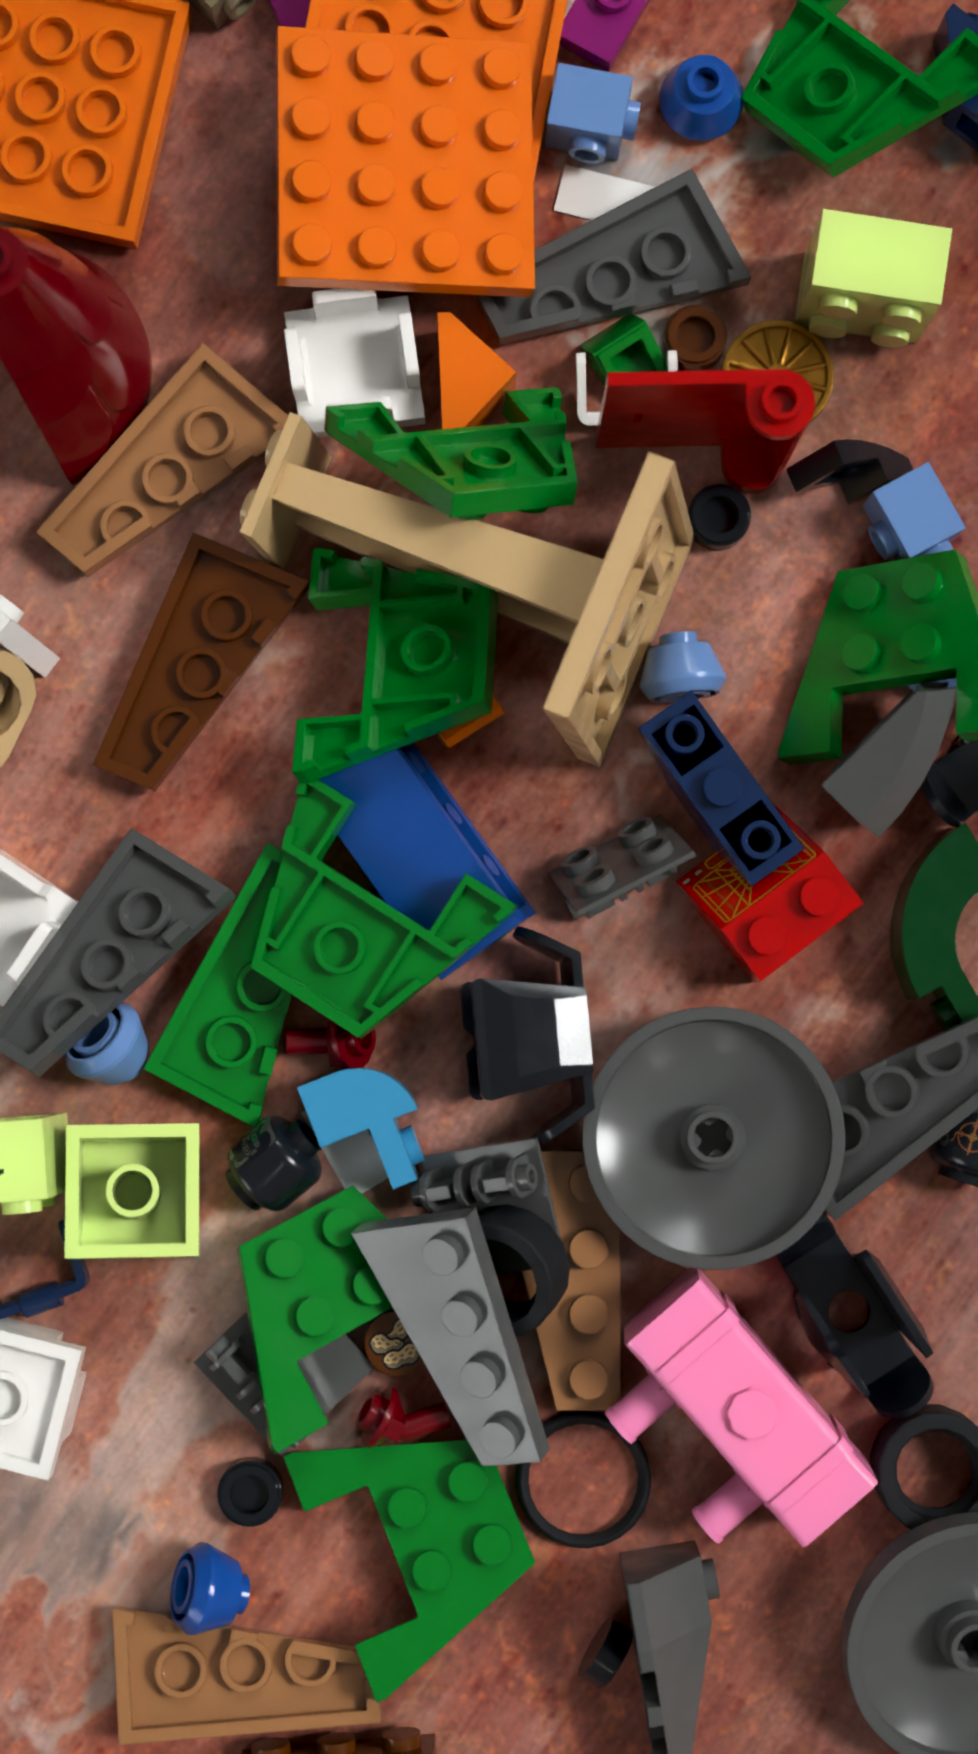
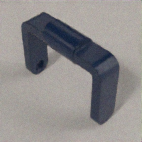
M64 1219V1220L59 1221V1222H58V1225H59V1230H60V1233H61V1236H62V1239H63V1242H64V1245H65V1219ZM85 1259L70 1260L75 1279L61 1284L57 1281L50 1282L20 1293L17 1300L3 1305L0 1300V1319L23 1312L24 1316L29 1318L63 1306L65 1296L76 1293L89 1284L90 1274Z

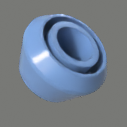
M681 631L661 635L659 637L660 646L648 651L640 682V690L651 702L673 703L691 690L697 699L712 697L719 694L727 680L726 673L711 644L698 641L697 632Z
M122 1002L65 1054L67 1068L78 1077L108 1086L128 1082L138 1076L146 1063L149 1043L137 1011L127 1003Z

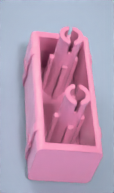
M689 1267L624 1325V1344L643 1364L649 1375L615 1405L607 1408L605 1415L621 1436L632 1444L643 1431L673 1405H676L685 1412L733 1467L732 1470L736 1474L703 1503L691 1510L699 1525L717 1544L722 1542L729 1532L763 1504L766 1509L768 1508L796 1541L802 1547H806L877 1485L878 1481L867 1458L848 1438L840 1422L832 1414L828 1415L740 1315L732 1299L725 1291H719L701 1269Z

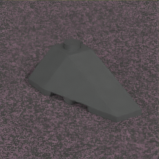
M695 1540L621 1552L619 1556L652 1754H692L712 1624L708 1600L720 1598L713 1558L701 1560Z

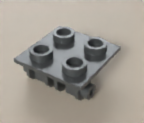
M661 815L654 818L642 817L625 824L617 832L618 837L596 848L586 846L569 853L562 859L560 867L548 873L563 894V901L572 918L576 919L585 914L586 918L590 919L594 915L616 905L614 898L618 897L623 902L627 899L626 892L634 888L638 893L644 891L643 883L646 882L650 887L677 874L676 866L696 856L693 849Z
M538 1137L424 1155L423 1167L425 1173L422 1174L420 1180L414 1181L411 1185V1198L417 1207L424 1206L427 1211H434V1213L476 1207L477 1212L485 1207L509 1204L532 1211L549 1223L561 1239ZM486 1239L496 1274L532 1270L523 1256L509 1245Z
M246 1312L194 1364L268 1441L263 1398L260 1396L257 1378L258 1367L253 1337L249 1329ZM346 1334L297 1362L324 1415L375 1368L368 1357ZM306 1437L278 1453L283 1456L292 1447L296 1448Z

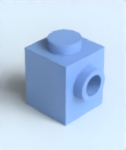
M558 62L547 119L545 148L566 151L573 159L585 163H601L605 159L618 161L622 139L631 141L635 139L641 102L630 100L633 76Z
M929 461L873 491L862 505L873 524L868 527L870 539L884 560L892 558L895 561L953 550L951 542L966 529Z

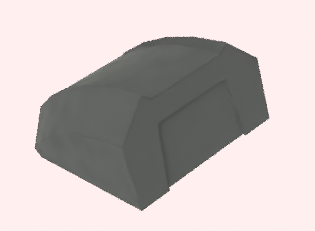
M940 680L918 684L832 768L830 774L821 785L857 822L878 837L904 811L922 785L938 754L954 706L957 689L956 682Z

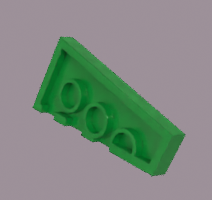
M266 843L237 898L234 900L143 1067L144 1070L253 1127L260 1120L263 1100L269 1077L272 1074L286 1012H288L292 994L251 968L271 887H275L283 855L282 850L269 843Z

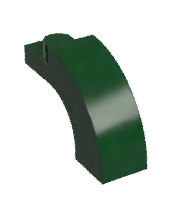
M967 823L953 827L939 836L915 860L899 888L891 918V954L900 986L907 999H920L930 992L934 994L936 1001L930 1004V1008L943 1031L978 1015V996L960 966L955 944L956 928L960 915L968 901L978 892V842Z

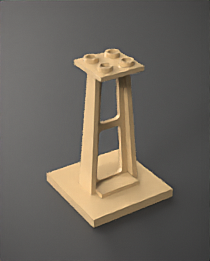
M290 412L283 430L278 429L275 431L268 443L265 453V464L267 467L258 489H252L242 504L240 511V524L242 526L239 533L270 565L282 570L287 565L302 529L367 558L381 560L386 566L393 569L416 573L417 569L465 578L495 590L498 595L497 614L569 645L543 710L577 759L601 767L694 541V533L675 461L650 452L648 453L606 557L602 559L481 521L465 520L458 517L450 518L435 507L327 475L325 472L332 458L302 416Z

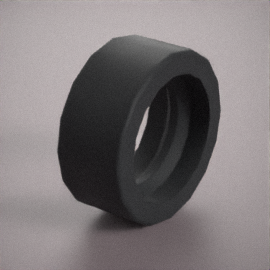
M509 1204L485 1207L478 1212L485 1239L505 1243L520 1253L532 1269L535 1279L536 1293L529 1301L515 1302L504 1298L515 1337H521L540 1326L557 1306L568 1288L570 1264L561 1239L549 1223L532 1211Z
M928 1404L909 1417L890 1419L878 1431L870 1452V1466L878 1481L875 1489L881 1502L905 1527L913 1529L940 1517L978 1512V1427L963 1413L941 1404ZM942 1431L956 1437L966 1447L971 1459L972 1477L967 1490L955 1502L944 1507H925L913 1502L903 1493L897 1480V1460L902 1448L913 1437L924 1432Z

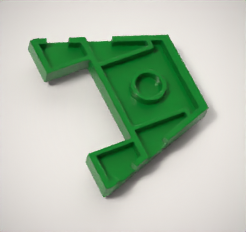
M795 0L796 6L784 29L776 30L741 99L746 112L834 178L978 94V35L966 27L920 75H917L836 16L850 0Z
M558 387L505 391L503 415L509 421L506 424L417 432H403L381 402L326 406L324 430L329 436L450 518L458 517L465 520H478L491 513L510 511L535 514L542 513L549 507L575 504L578 480L571 443L566 441L567 422L565 412H561L562 395Z
M325 548L313 549L308 599L315 609L319 611L370 606L362 712L353 715L297 719L292 773L301 783L315 781L492 713L498 595L495 590L465 578L423 569H417L416 573L388 568L381 560L362 557L360 561L339 557L334 550Z
M956 549L837 572L779 747L778 758L789 765L841 759L843 697L845 695L956 678L957 687L956 734L966 742L978 740V592L967 560Z
M319 779L306 783H301L298 780L295 792L298 797L291 824L286 827L281 847L284 851L275 887H271L251 968L357 1038H364L510 918L518 906L472 876L465 874L430 930L426 929L322 861L357 803Z
M354 1186L339 1192L237 1248L249 1329L252 1332L258 1367L257 1378L260 1396L263 1398L266 1416L268 1445L273 1454L280 1452L329 1424L298 1366V1360L393 1308L351 1234L362 1223L387 1220V1218Z
M468 1440L292 1452L283 1456L304 1512L365 1486L369 1488L416 1609L417 1617L355 1644L376 1703L391 1695L535 1564L534 1557L497 1465L482 1467Z

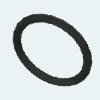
M574 1411L560 1414L546 1421L543 1424L546 1438L562 1428L578 1424L595 1425L607 1429L619 1437L629 1448L635 1460L638 1473L637 1492L633 1504L625 1516L614 1526L602 1532L588 1535L571 1534L549 1523L537 1510L532 1500L528 1483L531 1463L516 1465L515 1485L518 1501L524 1514L537 1531L553 1542L568 1547L588 1549L606 1545L622 1537L636 1524L645 1510L650 1495L651 1471L648 1457L638 1438L630 1444L615 1429L605 1414L593 1411Z

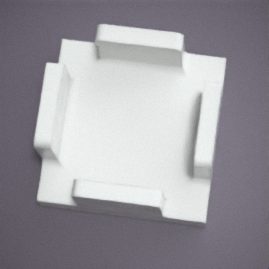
M328 289L312 293L313 308L284 312L286 323L284 334L297 412L318 439L331 437L324 430L326 406L381 402L399 427L426 424L408 295L379 299L377 298L376 290Z
M0 849V1005L4 1007L79 901Z
M8 1317L0 1319V1469L49 1480L54 1474L61 1444L71 1434L87 1373L81 1371L86 1347L61 1341L64 1333L62 1331Z

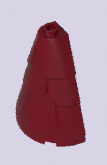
M0 227V360L11 380L16 385L64 474L73 486L86 476L139 416L144 405H148L152 383V357L149 341L135 307L114 278L104 269L85 257L53 244L37 233L20 228Z

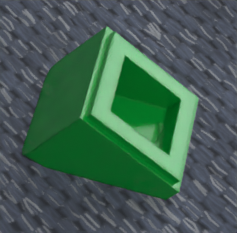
M633 314L624 316L580 345L582 352L586 353L587 361L604 386L608 372L667 371V362L646 321Z

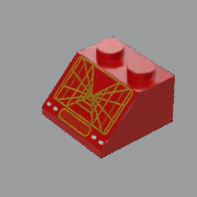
M775 806V808L805 848L751 887L718 851L714 852L675 882L751 983L761 982L864 904L825 851L778 806Z

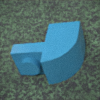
M358 1067L346 1068L297 1087L320 1148L369 1129L392 1188L396 1189L418 1179L419 1174L415 1165L425 1161L422 1148L412 1125L401 1129L397 1117L417 1110L419 1105L412 1092L399 1079L379 1069Z

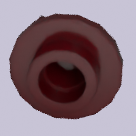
M328 1019L327 1029H285L283 1037L284 1053L328 1054L330 1067L347 1069L364 1067L369 1062L374 1051L376 1033L375 1029H373L364 1038H357Z
M391 1386L384 1389L381 1395L372 1392L365 1400L356 1421V1428L363 1431L361 1445L367 1448H372L390 1440L398 1442V1440H414L451 1427L444 1402L405 1415L398 1389Z

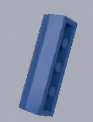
M415 743L319 779L357 803L338 836L387 904L426 929L430 930L465 874L472 876L518 906L510 918L438 976L440 980L465 965L536 914Z

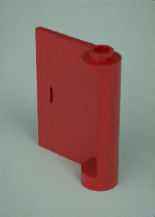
M787 369L608 372L596 431V448L720 446L721 470L726 481L740 492L758 494L770 489L781 476L812 419L815 410V396L810 384L804 377Z

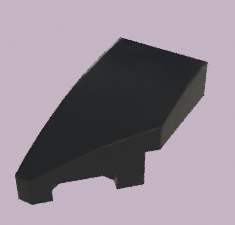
M845 439L830 442L787 468L786 471L796 492L830 486L839 482L849 505L912 471L913 467L909 458L888 447L862 440Z

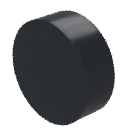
M714 484L700 490L694 496L688 509L694 540L700 546L710 550H726L738 544L747 532L751 522V509L746 497L736 488L725 484Z
M258 1457L239 1459L227 1468L219 1482L217 1490L219 1506L223 1514L235 1524L246 1527L261 1525L271 1519L280 1506L284 1493L283 1480L276 1467L265 1459Z
M609 1617L589 1644L579 1666L578 1676L597 1688L605 1687L615 1676L628 1653L633 1639L632 1630L616 1619Z

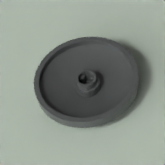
M698 1007L673 1012L648 1023L629 1036L609 1057L594 1082L595 1109L584 1116L583 1122L584 1160L590 1182L602 1207L612 1221L626 1236L653 1255L685 1267L704 1270L735 1269L753 1265L779 1254L797 1242L813 1227L832 1199L839 1182L845 1154V1126L839 1097L829 1075L814 1053L799 1038L772 1020L755 1013L728 1007Z
M978 1512L940 1517L923 1523L894 1540L880 1552L860 1577L845 1611L841 1634V1658L849 1689L870 1727L885 1743L900 1754H978Z

